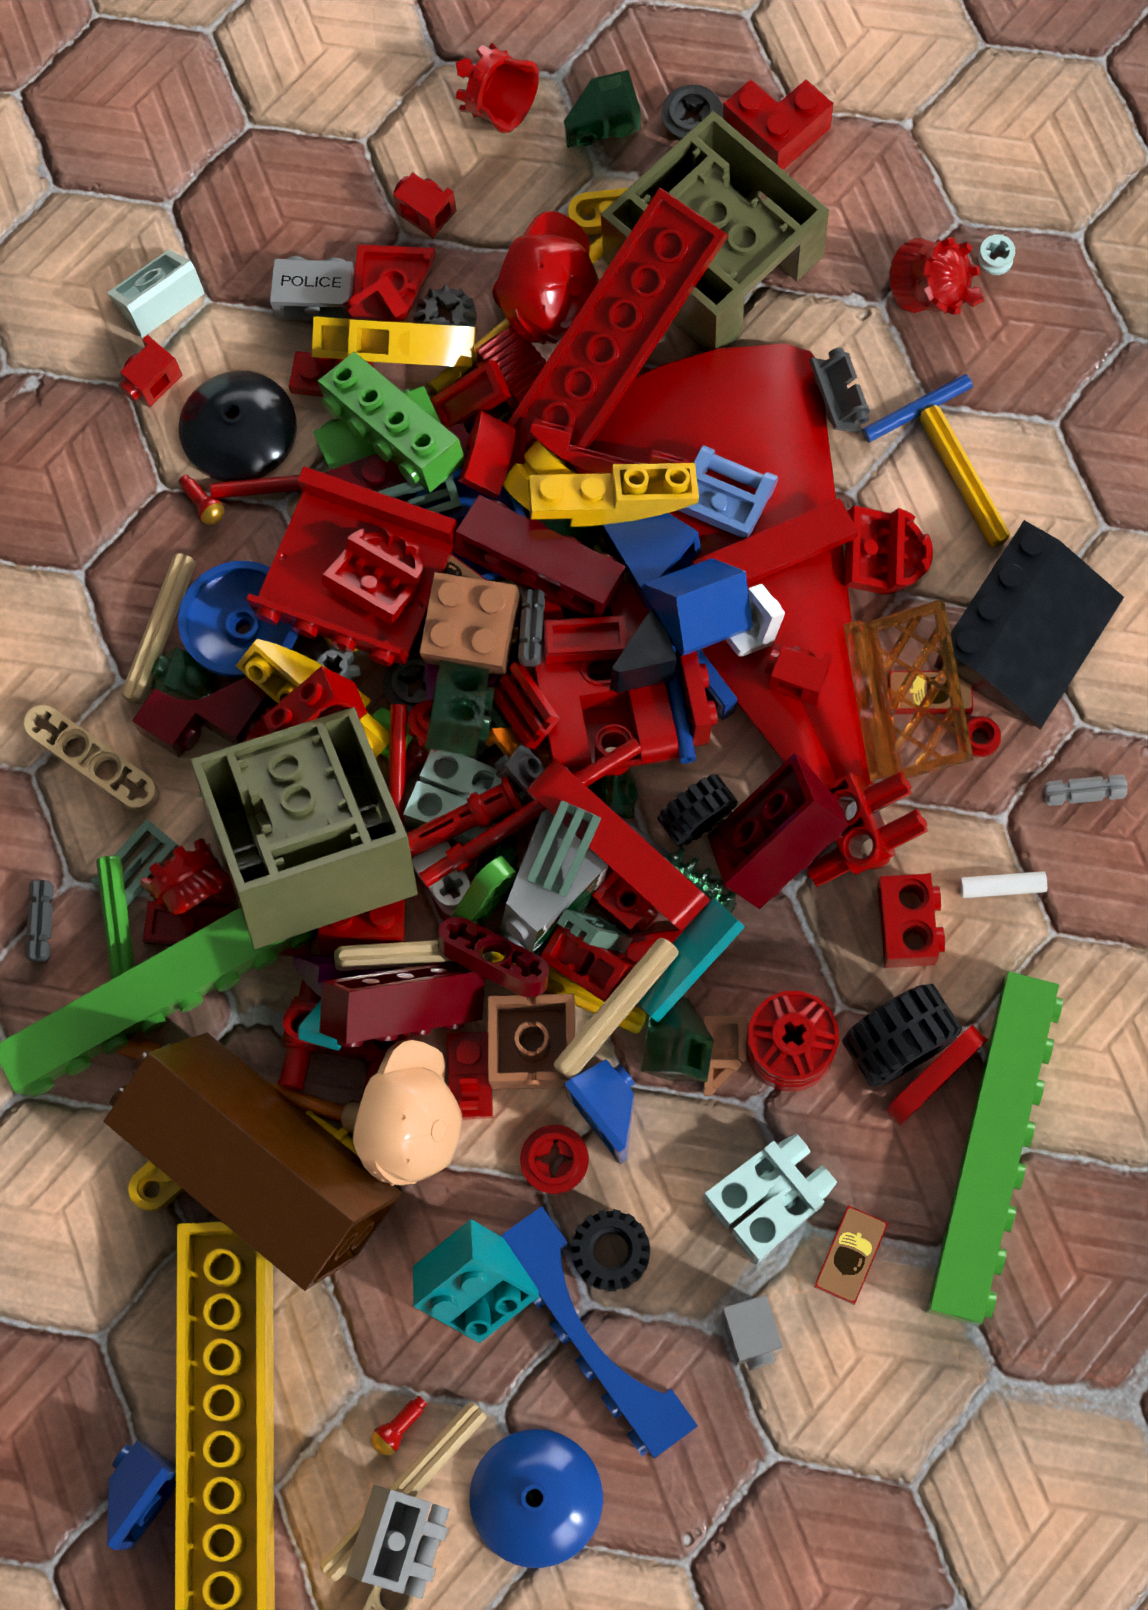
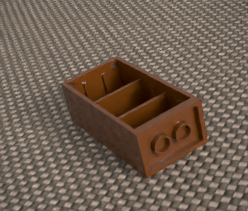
M208 1032L192 1038L186 1037L181 1042L172 1045L168 1043L152 1052L150 1050L144 1052L132 1067V1071L135 1074L128 1085L122 1086L111 1098L109 1104L113 1107L103 1121L304 1291L355 1260L402 1194L399 1189L391 1186L390 1183L380 1182L373 1177L354 1152Z

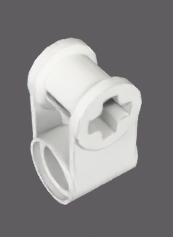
M448 841L412 859L413 869L424 886L425 884L419 873L447 856L445 851L451 848ZM455 870L428 887V890L439 908L446 915L452 916L468 890L470 882L464 871L458 873ZM455 888L460 893V896L453 899L447 891Z

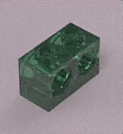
M440 660L434 686L425 748L475 757L478 741H487L491 721L490 716L483 715L484 711H491L495 687L487 686L489 669Z

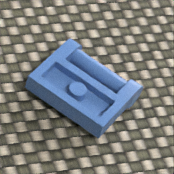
M703 445L694 461L699 501L694 505L677 511L743 539L748 538L768 499L772 496L779 477L769 472L763 475L715 454V449ZM708 469L757 490L755 494H751L706 475L705 472Z

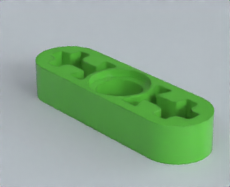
M502 856L488 863L476 875L451 918L463 917L484 927L515 879L517 872Z

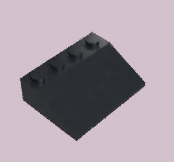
M1024 520L940 648L934 667L940 671L950 672L972 685L974 691L1035 727L1042 729L1123 601L1124 596L1059 539Z

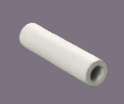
M1045 871L960 877L961 898L1047 892V876Z

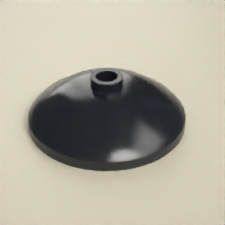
M250 371L225 372L203 382L188 397L179 418V438L190 462L203 474L223 482L258 479L272 472L290 453L297 433L296 413L284 389L272 379ZM232 411L240 412L234 419L227 418V415Z

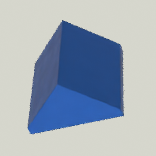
M711 558L643 583L641 587L681 656L749 631L753 626L746 571Z

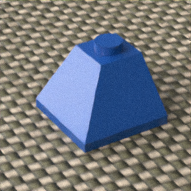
M605 1059L571 1078L564 1086L568 1099L617 1161L622 1164L628 1158L634 1105V1093L630 1088L635 1085V1082L622 1065L618 1064L613 1068L609 1061Z
M136 1441L133 1446L127 1444L112 1463V1467L116 1470L109 1478L107 1545L113 1550L134 1549L176 1489V1465L149 1444Z

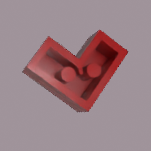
M750 79L723 103V119L784 170L831 128L834 103L807 79L779 103Z

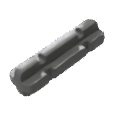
M526 589L522 593L523 607L521 610L518 658L520 665L525 667H536L541 663L545 594L540 589Z
M34 880L29 884V898H31L32 902L28 903L26 936H29L30 941L26 942L25 956L29 961L34 962L48 961L50 958L51 944H48L47 939L51 938L53 906L50 905L49 901L53 900L54 886L47 880Z

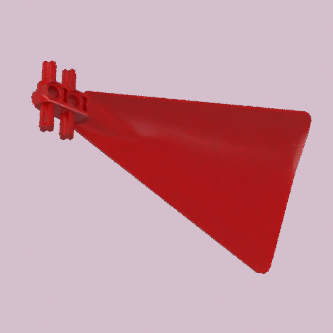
M785 343L719 348L661 365L636 377L588 448L643 464H648L652 449L691 459V463H694L700 449L705 445L715 449L716 455L763 475L766 472L777 475L779 478L770 499H768L750 536L836 500L824 400L820 389L815 384L814 372L809 361L810 358L815 357L811 351ZM576 467L578 474H595ZM708 469L705 472L706 475L751 494H755L757 490ZM680 511L669 512V514L698 531L702 552L696 559L743 540L739 536ZM842 545L747 585L749 589L763 584L785 611L772 646L743 657H739L726 640L701 649L737 697V704L783 762L787 761L794 753L799 755L840 802L845 817L847 807L852 802H856V813L853 818L847 820L849 827L836 840L839 849L813 861L808 866V876L813 879L816 887L849 871L857 875L867 869H881L890 861L891 857L895 856V848L928 832L926 828L928 826L927 822L921 816L918 809L886 825L879 810L911 795L910 789L912 787L901 771L875 785L872 782L848 587H844L845 562ZM782 646L789 649L797 646L810 650L819 659L823 658L825 652L833 655L816 706L769 690L771 675L765 674V669L772 650L780 652ZM871 839L873 844L872 851L866 858H863L861 853L862 846L865 841Z

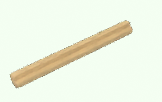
M468 1402L389 1489L415 1497L486 1420L485 1412L474 1402ZM363 1517L320 1563L321 1570L333 1581L339 1580L346 1573Z

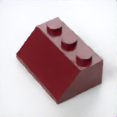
M794 753L708 835L724 886L760 909L771 898L776 897L783 887L800 871L805 870L812 863L813 859L830 843L839 839L843 831L849 827V824L837 798L806 762Z

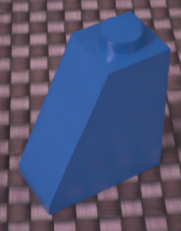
M669 513L640 520L599 525L600 533L617 561L626 566L624 573L644 606L649 610L652 608V605L641 589L643 583L689 567L692 561L702 552L698 531Z

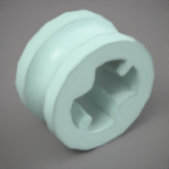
M995 234L987 237L980 246L978 255L980 268L990 275L1006 273L1010 270L1015 257L1014 243L1004 235ZM998 250L1004 252L1003 258L997 257L995 260L990 258V253H996Z

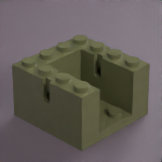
M714 111L706 116L601 213L603 261L610 265L659 188L664 189L729 234L672 321L706 352L727 348L742 334L744 297L775 267L779 266L797 282L824 257L829 209ZM762 193L765 194V196L767 197V198H765L763 201H762Z
M355 707L191 759L205 811L227 874L230 877L232 888L254 950L418 895L408 836ZM261 803H264L271 825L266 820Z

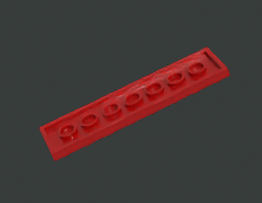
M658 189L507 422L508 425L516 428L514 447L507 473L516 463H525L524 454L537 440L530 432L534 418L574 428L570 444L586 449L590 447L729 234L664 189Z

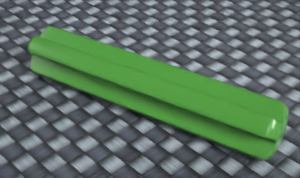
M117 855L97 858L96 866L110 976L114 979L135 966L121 858Z

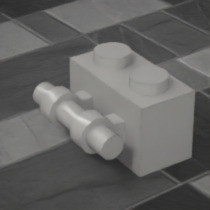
M373 1485L345 1575L401 1594L404 1593L408 1577L410 1576L405 1594L422 1599L427 1581H433L436 1568H433L432 1565L440 1540L445 1542L449 1528L444 1526L450 1509L432 1504L428 1520L426 1521L431 1502ZM421 1535H423V1536H422L421 1543H420V1546H419V1549H418V1552H417V1556H416V1559H415V1562H414V1558H415V1554H416V1551H417V1548H418V1545H419V1541H420Z

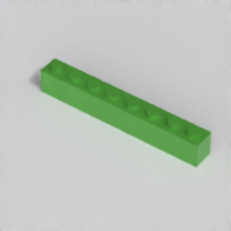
M238 908L0 1042V1065L14 1092L24 1096L28 1094L31 1097L39 1096L53 1088V1080L66 1073L69 1076H73L89 1068L92 1065L90 1059L103 1052L106 1055H110L126 1047L129 1044L128 1038L136 1033L143 1031L144 1034H147L162 1027L167 1022L165 1017L180 1009L181 1013L196 1008L204 1002L202 996L217 988L221 992L235 986L241 981L239 975L253 967L256 971L272 965L278 960L276 954L291 946L293 950L309 944L315 939L314 933L318 931V928L254 950L241 910Z
M1008 971L1003 979L926 1313L977 1327L983 1324L984 1317L991 1319L997 1293L990 1291L994 1274H1002L1007 1253L1006 1249L1000 1248L1003 1231L1011 1232L1016 1215V1207L1010 1205L1013 1188L1021 1189L1026 1170V1164L1019 1163L1022 1147H1030L1035 1130V1122L1029 1121L1032 1104L1039 1106L1044 1091L1045 1081L1038 1079L1041 1063L1049 1064L1054 1046V1039L1047 1038L1051 1022L1058 1023L1063 1006V998L1057 997L1059 988L1057 983Z

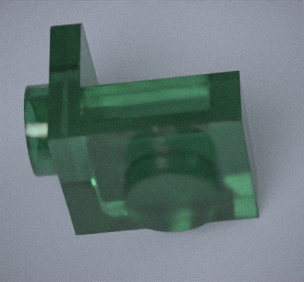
M176 647L164 653V655L160 654L156 658L150 676L154 678L151 690L155 688L160 691L167 690L187 700H197L211 694L217 674L204 669L193 660L188 652Z

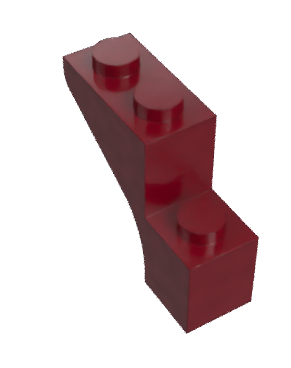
M246 676L207 697L197 700L177 699L155 688L132 722L140 734L180 758L185 750H191L196 745L201 736L202 726L207 727L234 745L243 743L247 735L251 733L252 728L256 726L257 721L260 720L261 715L265 713L266 708L269 706L274 708L278 703Z

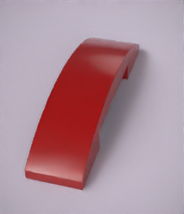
M536 418L532 422L530 432L544 446L562 459L595 474L611 473L613 464H643L571 445L570 441L574 428ZM652 449L648 464L691 463V459Z

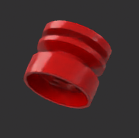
M782 991L767 997L755 1009L748 1026L747 1059L754 1074L766 1085L780 1091H802L816 1085L829 1072L839 1045V1026L832 1010L819 997L804 991ZM789 1029L792 1034L799 1031L802 1033L799 1046L793 1041L787 1044L784 1042L786 1030Z

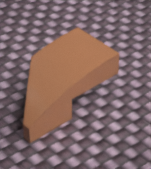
M704 1015V1096H712L747 1059V1015Z

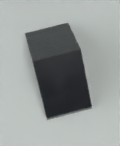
M653 607L612 668L610 689L616 693L674 680L677 659L669 635Z

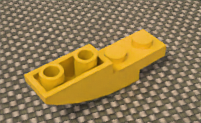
M313 317L312 357L345 359L355 352L362 359L369 362L473 367L475 327Z
M695 463L613 464L611 473L529 475L528 479L531 519H570V527L606 525L645 519L680 510L699 501Z
M257 639L236 664L240 671L277 703L282 701L318 668L323 666L296 651ZM359 691L366 708L372 700ZM367 712L360 719L373 754L377 758L389 744L390 732Z

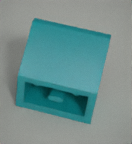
M472 1219L467 1221L413 1266V1306L478 1343L489 1337L539 1297L537 1287L505 1239Z

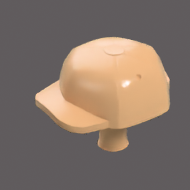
M411 1039L396 1041L387 1050L378 1073L369 1080L361 1102L358 1100L349 1101L344 1106L341 1114L342 1127L353 1134L355 1150L363 1166L373 1177L380 1182L390 1183L391 1186L415 1184L417 1181L427 1179L447 1167L454 1156L461 1132L462 1112L455 1097L444 1082L445 1060L443 1054L438 1049L424 1042Z

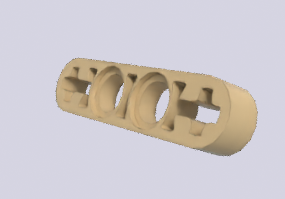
M38 705L27 712L24 717V729L35 743L123 806L135 813H144L150 811L159 800L158 787L146 773L56 709L48 705ZM39 719L43 721L49 719L55 730L60 732L57 739L45 729L39 731L36 725ZM74 738L84 739L86 749L80 756L69 757L66 755L65 746L67 742ZM106 760L115 761L118 765L116 775L108 780L99 779L96 774L99 764ZM127 778L137 788H142L145 785L144 789L148 794L147 797L144 799L137 797L133 800L134 796L122 785Z

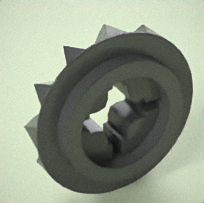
M686 85L675 89L667 96L662 106V121L666 126L667 133H673L678 137L679 141L699 124L698 121L692 118L685 120V108L692 113L700 111V122L712 111L716 112L721 118L723 117V107L718 96L710 89L700 85Z
M446 284L443 288L437 290L429 288L427 295L422 299H418L414 313L415 323L451 325L444 317L437 318L439 316L438 305H441L447 311L454 309L451 312L453 325L475 327L477 312L473 299L469 298L461 288L458 290L452 289Z
M410 654L405 666L393 662L387 668L383 678V691L389 705L407 704L408 713L415 705L427 700L426 690L418 689L410 697L409 685L406 684L407 682L414 683L422 674L423 688L426 689L425 662L420 654Z

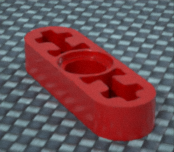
M972 1024L902 1091L884 1111L901 1126L988 1039Z

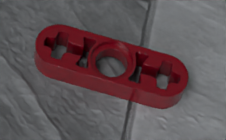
M463 917L448 918L440 924L438 949L445 957L523 997H536L547 989L549 965L542 957ZM487 952H498L504 956V959L498 962H490L485 960L482 955Z

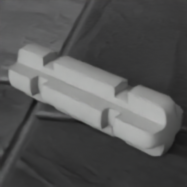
M1122 774L1108 775V778L1103 780L1102 776L1068 779V782L1063 784L1062 780L1048 781L1044 786V798L1049 806L1063 805V802L1068 800L1069 804L1103 801L1105 797H1108L1109 800L1123 799L1127 795L1128 786L1126 778Z

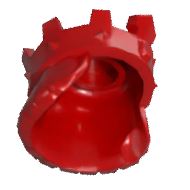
M493 43L489 45L490 49L481 45L476 51L481 58L476 65H473L472 61L467 57L456 62L457 76L463 79L465 77L469 78L466 90L458 89L456 92V99L465 102V105L460 104L459 110L472 113L473 118L479 116L482 119H487L502 134L510 133L522 123L535 100L540 79L539 69L534 61L513 59L508 55L507 50L501 51Z
M954 237L943 241L938 239L935 242L923 238H914L901 245L893 256L892 266H890L889 270L890 289L899 307L904 311L913 312L914 314L929 309L934 312L941 311L945 314L956 315L961 313L960 306L964 303L972 307L982 303L984 298L981 288L975 286L971 288L972 277L980 275V266L971 265L967 256L973 247L968 242L955 243Z
M204 839L194 841L195 851H186L182 845L172 851L174 857L167 860L163 866L155 862L149 867L154 876L153 879L143 877L140 880L141 886L149 891V896L153 897L157 904L166 905L171 914H182L200 902L206 906L223 907L235 898L230 877L227 872L220 869L221 865L213 855L210 843L206 844Z

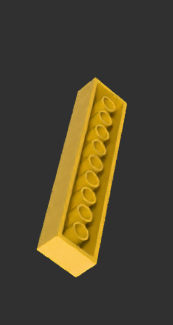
M223 1222L177 1224L175 1610H275L273 1264Z

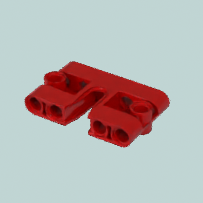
M623 583L604 617L626 616L629 643L647 616L649 609L644 606L632 584ZM545 598L544 620L585 618ZM543 625L541 663L536 667H532L535 683L560 718L545 737L550 763L556 758L575 775L608 754L605 751L606 748H617L635 737L643 752L614 769L607 776L622 775L632 766L678 760V740L665 682L616 693L610 689L611 679L596 681L591 679V677L612 673V668L618 659L546 663Z

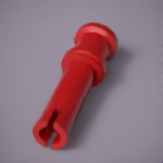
M508 776L501 778V784L481 794L477 792L469 794V797L466 798V804L406 833L411 858L413 859L478 825L480 828H488L492 826L493 820L513 810L518 811L523 808L521 798Z

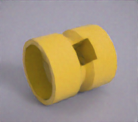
M537 439L524 454L525 463H516L506 474L503 486L522 506L530 511L529 475L578 474V471L573 464L550 451Z

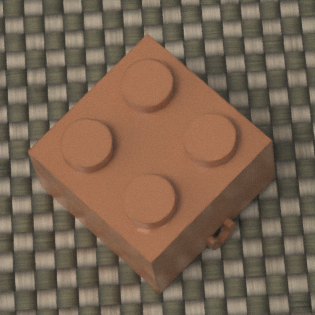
M435 572L420 648V655L424 662L488 674L506 675L512 644L517 643L519 628L515 627L520 603L517 585Z
M574 994L539 995L536 997H523L520 995L488 996L489 1084L492 1090L565 1088L564 1084L569 1079L562 1076L553 1065L555 1060L577 1036Z

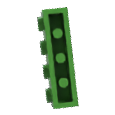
M355 352L351 353L318 380L324 396L321 399V403L326 411L334 418L340 416L344 419L350 431L359 440L366 438L371 442L375 452L385 462L392 460L398 466L404 478L412 485L419 483L430 493L464 465L465 458L459 439Z

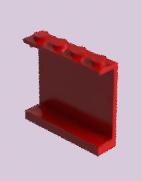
M303 466L297 480L302 490V495L257 597L248 593L246 598L255 612L254 616L272 625H277L278 621L293 626V631L307 638L315 639L316 635L331 639L330 643L333 646L346 652H353L356 648L370 653L368 656L370 659L385 666H390L393 662L405 666L427 614L434 573H444L455 547V535L458 529L456 519ZM383 527L395 528L409 535L419 546V555L423 563L419 590L415 598L392 625L322 585L323 574L346 549L347 538L360 529H364L365 533L382 532Z

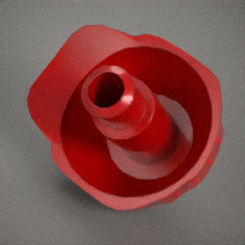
M558 211L540 213L533 218L524 234L513 241L492 291L495 303L503 309L513 329L525 340L542 345L555 344L561 341L599 282V277L589 258L590 243L586 232L574 220Z

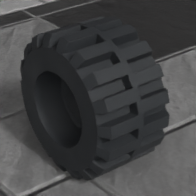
M925 984L916 986L898 995L872 1011L849 1029L842 1043L871 1087L881 1086L903 1076L945 1049L958 1037L962 1027L935 985Z

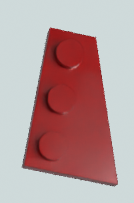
M357 244L352 297L388 275L409 309L391 321L405 322L436 257L435 248Z

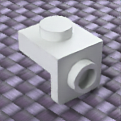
M763 584L748 589L753 623L752 628L749 631L726 639V642L739 657L772 646L785 615V611L781 608L780 603L772 597Z

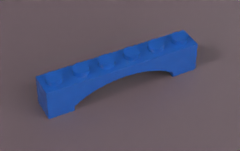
M542 1206L501 1235L539 1291V1297L533 1302L538 1309L545 1304L556 1318L549 1325L563 1345L572 1341L581 1353V1356L575 1359V1362L589 1382L597 1377L607 1390L601 1396V1399L612 1415L617 1419L623 1414L633 1427V1430L627 1433V1436L641 1456L650 1452L654 1459L698 1427L672 1389L666 1393H661L638 1382L612 1362L591 1338L575 1311L565 1281L562 1251L569 1245Z

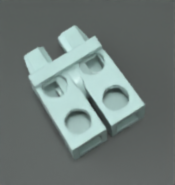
M432 746L420 774L421 782L417 781L403 813L406 825L418 828L434 818L466 804V798L469 797V794L473 792L481 794L501 784V778H498L496 775L498 770L456 751L450 752L444 747H439L434 752ZM524 791L518 793L520 798L525 796ZM493 820L492 826L488 828H480L478 825L452 839L466 844L501 821ZM513 834L492 848L507 850Z
M797 1133L784 1139L778 1145L775 1141H772L762 1151L708 1190L703 1197L704 1202L727 1230L761 1201L764 1203L738 1224L731 1233L756 1265L823 1206L825 1202L823 1199L827 1197L837 1183L823 1165L807 1178L796 1168L795 1165L811 1152Z

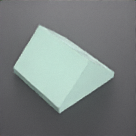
M170 249L107 292L110 299L142 338L205 294L191 261Z

